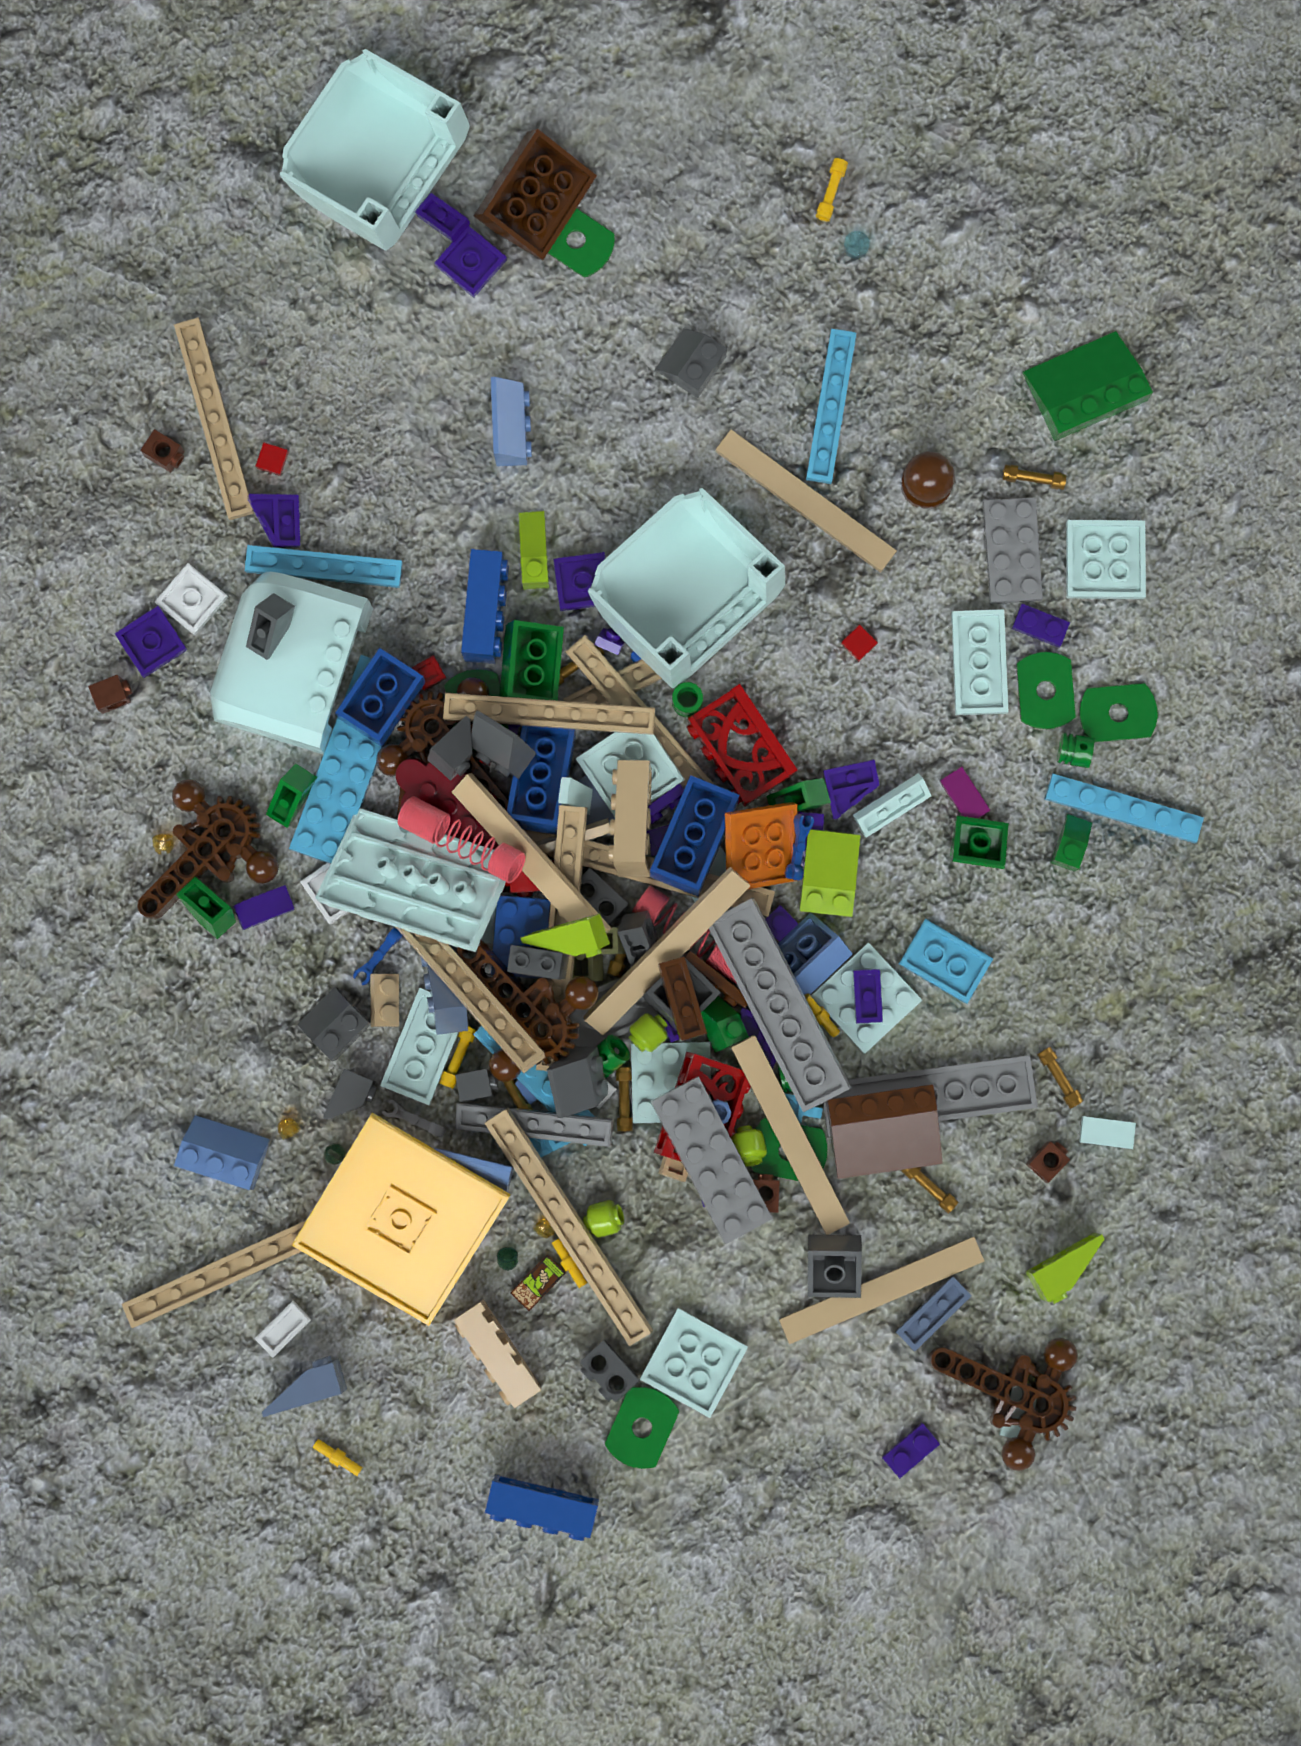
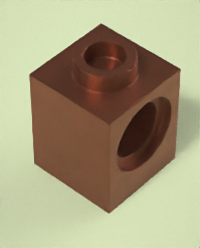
M155 429L140 450L146 458L170 473L174 468H178L181 465L185 452L181 445ZM165 447L171 449L168 456L159 457L161 449Z
M114 675L88 686L96 708L102 714L132 703L129 697L132 694L131 687L127 679L123 680L119 675Z
M1047 1141L1026 1165L1045 1183H1049L1070 1159L1066 1156L1068 1151L1059 1142L1056 1141L1053 1144L1051 1141ZM1049 1152L1053 1153L1056 1157V1163L1051 1168L1045 1166L1043 1162L1044 1156Z
M758 1174V1179H752L757 1190L766 1185L771 1187L773 1191L772 1198L764 1201L768 1211L779 1213V1180H774V1175Z

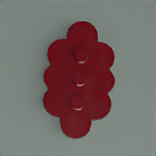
M418 758L407 759L398 766L396 780L401 789L406 792L401 800V807L409 798L415 796L450 815V825L445 835H448L453 823L460 819V829L455 838L460 839L465 828L471 825L472 833L468 842L472 843L475 836L480 831H483L484 837L480 845L485 847L492 836L452 793L455 787L469 773H464L462 776L457 774L450 781L431 763L427 764ZM489 792L499 803L498 798L493 793ZM459 822L453 827L450 834L451 837L454 835ZM470 828L466 831L462 840L465 841L469 834ZM482 834L478 836L475 844L479 843ZM493 840L489 843L487 848H491ZM496 841L493 847L494 850L499 846Z

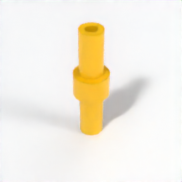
M809 993L805 994L804 996L819 1025H822L831 1037H836L840 1030L829 1018L830 1014L823 1006H819Z
M558 1238L551 1244L561 1258L562 1262L560 1264L565 1272L568 1271L578 1288L587 1284L588 1282L561 1240Z
M317 1439L312 1447L328 1457L330 1463L336 1467L340 1465L355 1476H358L363 1468L346 1457L347 1453L339 1448L335 1450L320 1439Z

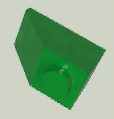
M295 763L280 779L266 815L288 828L306 802L310 790L317 780V776Z
M824 778L802 781L766 796L769 806L789 802L796 803L797 814L798 812L804 813L831 803Z
M1067 814L1050 863L1073 872L1077 871L1081 866L1088 846L1092 822Z
M196 877L176 894L198 923L216 939H219L236 923L232 908Z
M717 996L701 1012L708 1039L715 1053L749 1037L739 1013L721 997Z

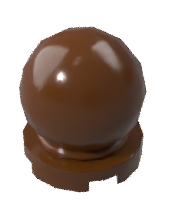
M929 451L914 456L907 463L901 479V491L906 501L916 508L934 509L941 506L949 498L955 482V471L950 460L940 453Z

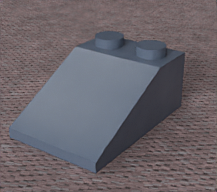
M327 1356L312 1362L313 1366L306 1370L262 1411L263 1417L340 1395L346 1391L347 1386L339 1358L332 1360L331 1356Z

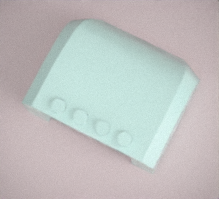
M364 49L363 54L351 61L348 59L340 64L285 145L282 156L284 159L283 168L280 176L294 192L315 209L386 251L396 244L415 216L416 209L427 198L465 141L470 124L460 102Z
M700 488L695 493L685 496L684 494L674 496L603 560L597 567L595 578L588 593L609 626L673 689L692 676L779 595L785 587V565L703 488Z
M265 572L259 576L241 596L210 690L214 721L324 755L333 731L328 724V720L357 631L366 633L373 611L368 598L282 573ZM274 593L293 604L295 608L289 629L272 656L266 660L248 649L246 644L255 606Z

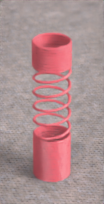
M415 796L409 798L401 807L398 815V825L432 844H436L438 847L446 846L449 853L458 851V856L461 859L469 857L472 865L481 863L484 871H488L489 874L507 883L513 882L522 871L525 863L524 852L506 843H502L492 853L488 869L483 866V861L492 851L495 845V837L488 840L483 849L481 860L475 863L472 861L471 855L480 846L484 837L483 831H480L475 836L469 855L463 857L460 854V849L470 838L472 833L471 825L467 826L463 831L458 843V849L451 851L448 844L454 839L460 829V819L456 820L451 826L446 843L440 845L438 842L444 837L450 825V815ZM459 822L454 835L449 840L453 827ZM470 828L467 838L461 845L464 834ZM480 834H482L479 843L477 844L476 848L472 851L476 839ZM493 840L491 848L489 849L488 853L484 856L489 843Z
M650 885L638 900L632 912L637 913L648 910L653 925L656 926L672 910L663 929V934H665L678 903L673 904L654 924L656 918L668 903L669 897ZM709 929L706 931L707 933L698 949L696 956H698L699 958L702 955H704L715 943V940H713V942L699 955L710 933ZM700 938L690 948H692L700 940ZM716 944L705 963L735 984L736 981Z

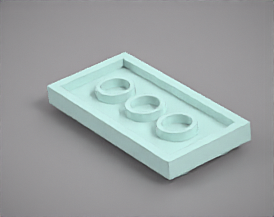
M1004 609L952 611L955 715L1007 714L1009 711Z
M419 988L380 1086L430 1105L459 1032L436 1035L434 1014L429 1013L427 997H431L429 991Z

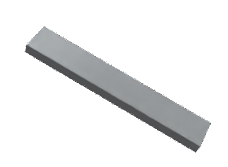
M466 1102L457 1103L455 1129L490 1133L485 1122L506 1108H509L528 1138L606 1147L612 1145L613 1119L581 1115L557 1118V1113Z

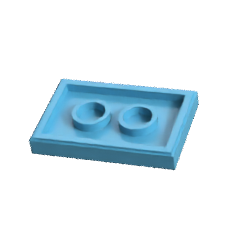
M924 919L900 960L899 965L963 1003L968 1004L993 958L929 920Z

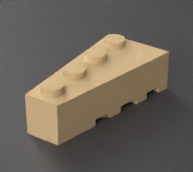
M618 760L617 769H613L612 782L613 785H616V794L611 796V808L615 810V819L610 820V835H614V845H609V860L613 861L619 877H650V867H648L646 855L650 854L651 849L647 829L651 828V812L648 804H651L652 768L649 760Z
M484 1299L453 1320L463 1339L466 1338L471 1345L469 1348L478 1361L481 1360L485 1365L486 1369L484 1371L492 1383L496 1382L502 1391L499 1394L507 1406L512 1404L515 1409L542 1390L541 1385Z

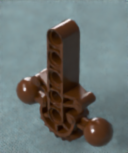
M469 677L458 685L456 694L489 696V688L482 679ZM429 691L428 700H425L424 696L420 693L418 694L420 701L418 704L414 700L411 701L410 704L413 708L411 710L407 708L405 710V713L408 714L407 717L402 716L400 718V721L404 722L405 726L397 727L399 732H406L407 738L399 745L387 744L379 750L376 764L380 772L390 777L396 776L398 766L403 761L409 759V756L415 751L419 753L420 760L427 764L430 763L425 753L429 744L431 743L434 746L451 730L449 727L455 726L460 722L443 719V693L439 692L437 698L434 699L433 692ZM431 720H436L439 723L438 731L433 734L428 733L426 730L427 723ZM470 722L472 734L473 722ZM471 755L472 770L469 773H472L479 781L486 780L489 783L488 791L493 793L498 800L505 802V810L507 811L508 798Z
M186 779L177 783L172 792L173 803L182 811H194L198 815L196 822H190L185 825L178 824L173 828L174 836L188 849L141 896L137 906L143 916L150 919H159L179 900L176 894L194 877L199 879L208 869L225 883L232 882L234 879L233 870L236 866L234 864L236 859L240 858L246 862L247 875L251 880L261 884L273 880L279 870L277 858L269 851H257L251 846L253 838H261V834L254 832L255 829L261 827V824L258 822L252 823L258 817L256 813L249 814L252 807L247 804L242 808L243 800L238 799L234 803L232 796L227 797L226 803L223 797L218 796L217 804L211 807L205 801V791L199 782ZM224 825H230L231 833L229 836L222 838L220 836V829ZM200 826L207 829L201 836L194 833L195 829ZM211 844L213 847L212 853L204 857L201 852L203 846ZM226 851L231 855L228 862H225L222 857ZM192 862L194 864L193 873L185 875L183 872L185 864ZM174 881L176 884L175 891L172 894H166V884ZM156 900L157 909L153 913H148L146 908L148 902Z
M481 939L477 948V955L474 958L469 956L466 949L458 947V956L544 1052L545 1058H543V1062L545 1065L551 1064V1058L554 1062L559 1061L560 1054L564 1057L569 1056L570 1053L566 1047L573 1049L576 1046L570 1038H579L578 1033L572 1032V1029L579 1027V1023H572L569 1016L576 1009L586 1010L595 1004L598 998V988L594 981L584 976L573 978L566 986L565 998L561 1002H556L553 996L555 993L552 989L554 985L553 979L540 978L527 990L512 972H507V967ZM488 963L492 964L495 968L493 977H489L485 973V966ZM505 983H509L513 988L511 997L503 993V985ZM544 998H547L549 1001L546 1009L541 1005ZM523 1002L527 1003L531 1008V1013L528 1017L521 1013L520 1007ZM540 1022L547 1024L549 1027L547 1036L539 1033L538 1026ZM503 1049L497 1050L491 1056L489 1070L497 1080L509 1082L516 1079L521 1073V1070Z
M1054 1339L1045 1347L1044 1358L1048 1366L1044 1374L1039 1373L1036 1370V1366L1031 1362L1030 1357L1019 1354L1015 1358L1008 1376L947 1348L937 1347L933 1349L928 1358L932 1368L998 1398L990 1416L991 1425L996 1428L1011 1427V1425L1021 1428L1018 1436L1006 1441L1002 1448V1460L1011 1470L1024 1471L1031 1467L1036 1455L1035 1448L1032 1445L1036 1433H1043L1044 1439L1049 1441L1050 1431H1052L1055 1437H1059L1060 1432L1057 1429L1059 1426L1065 1431L1068 1429V1426L1063 1421L1065 1419L1068 1421L1074 1420V1417L1067 1415L1068 1410L1076 1411V1406L1068 1405V1401L1076 1399L1075 1395H1066L1072 1387L1071 1385L1062 1387L1058 1383L1062 1372L1072 1369L1078 1358L1075 1345L1068 1339ZM940 1352H945L948 1355L949 1360L944 1367H938L935 1363V1357ZM965 1363H969L973 1368V1373L968 1378L961 1377L959 1372L960 1367ZM993 1374L997 1378V1385L993 1389H987L984 1385V1379L986 1376ZM1028 1374H1032L1035 1377V1389L1027 1385ZM1013 1386H1019L1022 1389V1397L1017 1401H1012L1009 1397V1390ZM1038 1397H1043L1046 1401V1407L1041 1412L1035 1411L1033 1403ZM1016 1408L1025 1411L1018 1419L1011 1417Z

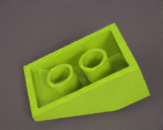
M810 830L806 842L804 874L799 902L800 911L852 917L860 834Z
M1092 1233L1025 1271L1041 1300L1055 1304L1068 1297L1066 1292L1073 1288L1105 1240L1102 1234Z

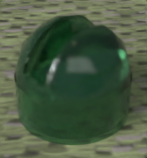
M337 1143L328 1145L324 1151L326 1161L333 1165L342 1163L346 1156L345 1148ZM332 1149L333 1151L341 1155V1157L338 1160L333 1155L329 1154L328 1151Z
M512 1247L500 1249L497 1252L499 1267L506 1271L514 1269L518 1263V1252Z

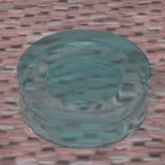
M853 231L846 236L844 251L849 257L854 259L862 258L869 250L870 241L865 233Z

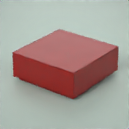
M263 442L255 467L281 476L289 451Z
M861 625L841 642V645L858 662L878 644Z
M434 655L411 667L424 676L426 682L422 687L424 691L447 679Z

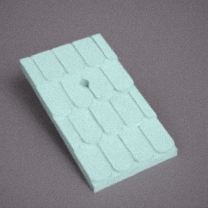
M360 808L358 814L353 815L315 898L320 903L327 904L329 907L358 914L363 918L402 928L411 933L436 939L438 942L476 952L506 882L489 874L488 871H484L481 863L472 865L469 857L461 859L458 856V851L449 853L446 846L438 847L436 844H432L399 827L398 820ZM444 835L438 844H445L448 835ZM454 837L448 844L451 851L458 849L460 839ZM467 841L460 849L461 856L466 857L469 855L471 842ZM474 844L472 851L476 848L477 844ZM480 845L475 853L471 855L473 862L477 863L481 860L484 846ZM490 848L486 849L484 856L488 853ZM492 849L488 857L483 861V866L486 869H488V863L492 853L494 852V849Z

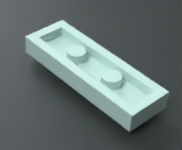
M918 773L853 814V817L861 833L867 838L931 797V794L923 777Z

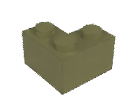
M613 927L607 933L610 944L601 948V954L586 958V954L574 956L573 978L584 976L592 981H604L603 954H626L617 932L619 927Z

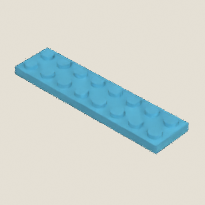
M360 655L346 696L372 658ZM338 717L317 771V780L310 790L289 847L294 852L330 864L353 815L358 814L359 809L362 807L377 766V753L382 748L338 719Z

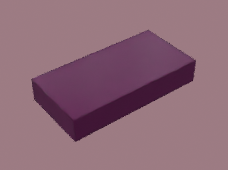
M960 767L939 781L961 816L978 819L990 811L963 767Z

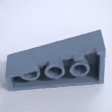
M449 945L458 955L457 947ZM420 956L422 967H427L428 974H423L425 990H430L431 997H427L429 1013L434 1014L436 1035L468 1031L467 1008Z

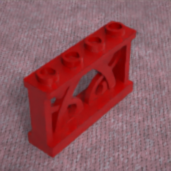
M738 684L729 692L687 718L689 725L686 728L694 740L699 738L703 744V747L700 749L708 761L713 759L718 768L715 769V772L723 783L727 781L732 788L731 792L739 794L738 804L742 803L744 807L748 806L771 789L797 774L798 769L741 684ZM733 698L737 702L727 716L717 711L718 708ZM708 716H715L723 721L722 727L717 723L709 724L715 728L712 734L706 733L702 728L703 720ZM746 719L749 726L746 729H740L733 723L736 721L740 725V721ZM730 729L739 735L749 736L755 733L759 735L760 738L755 742L752 749L753 762H744L727 756V740ZM718 740V753L710 741ZM760 748H765L768 751L766 757L761 756L763 762H759L757 757V751ZM726 766L738 770L734 777ZM781 768L783 773L765 784L763 772ZM752 772H757L759 776L758 787L753 791L744 790L740 784L741 778L747 777L751 783L753 779Z
M686 1052L675 1088L698 1076L708 1096L710 1094L713 1100L718 1099L724 1102L729 1100L728 1105L732 1113L729 1121L724 1126L731 1138L735 1134L736 1120L741 1117L744 1105L742 1102L744 1096L751 1088L743 1070L695 1053ZM704 1064L719 1070L710 1079L700 1071V1068ZM727 1074L731 1075L735 1081L730 1093L725 1090L728 1082L721 1083L718 1088L715 1085L720 1077ZM662 1125L654 1153L681 1162L678 1154L673 1152L674 1146Z

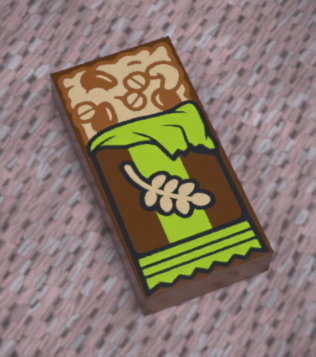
M547 1254L510 1294L530 1311L566 1272Z

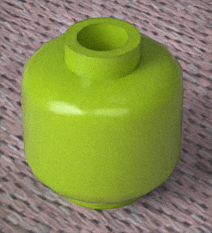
M644 1013L629 1027L631 1034L628 1038L641 1052L644 1050L653 1052L668 1038L665 1030L668 1025L658 1014L653 1017L649 1013Z
M742 1126L737 1129V1133L731 1136V1140L745 1167L762 1163V1158L766 1156L767 1149L763 1133L760 1130L752 1129V1126Z
M612 1200L589 1205L587 1213L583 1217V1222L588 1231H591L598 1238L618 1233L625 1221L621 1206L615 1204Z

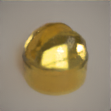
M158 834L152 838L153 848L159 855H162L161 851H166L169 854L173 850L174 839L172 835Z
M292 1118L282 1119L278 1124V1132L283 1140L292 1137L301 1130L298 1123Z
M546 1217L538 1221L533 1227L542 1238H549L555 1234Z

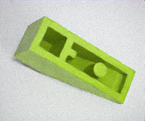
M545 512L519 513L523 589L549 588Z
M600 914L534 931L521 937V942L573 956L586 954V958L601 954V948L610 944Z

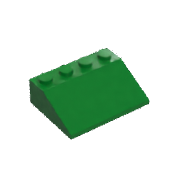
M1117 331L1022 372L1054 442L1148 401L1153 394L1142 368Z

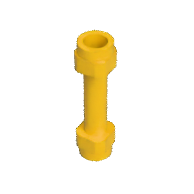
M841 158L833 159L827 190L823 202L819 203L816 218L822 221H830L834 210L832 204L839 182L846 173L848 162Z
M468 1027V1031L459 1032L458 1037H460V1040L447 1071L442 1073L439 1081L440 1084L454 1089L456 1084L455 1075H457L469 1043H473L475 1039L473 1034L477 1030Z

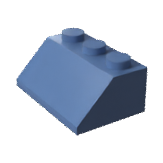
M491 377L493 452L496 466L527 465V457H532L531 441H526V432H531L530 416H525V407H530L529 391H524V384L522 382Z
M812 913L808 914L778 943L804 995L815 991L852 955V952L841 938Z
M195 1115L181 1142L174 1166L247 1190H254L271 1139Z
M433 1148L508 1192L514 1170L512 1166L440 1148Z

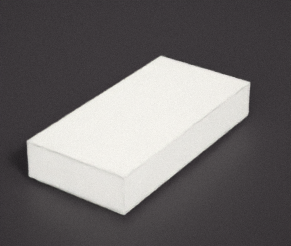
M292 1301L255 1340L274 1358L312 1319L295 1301Z

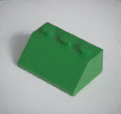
M513 620L506 624L499 697L558 701L564 627Z

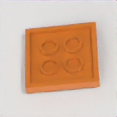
M789 802L725 813L726 870L729 867L735 870L750 884L748 889L798 881L786 878L785 870L792 861L793 844L796 838L794 817L797 814V804Z

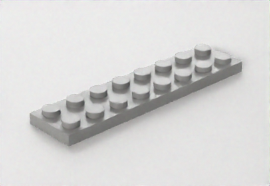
M751 898L726 911L709 930L802 1111L805 1112L851 1089L850 1083L755 899Z
M1030 1055L848 1080L852 1087L851 1089L831 1098L836 1099L933 1084L938 1121L1038 1108ZM825 1101L823 1102L827 1136H831Z

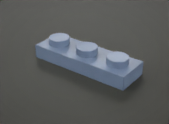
M952 1276L895 1332L915 1352L972 1295Z

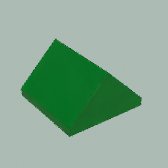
M957 816L950 851L952 862L1005 869L1009 823Z

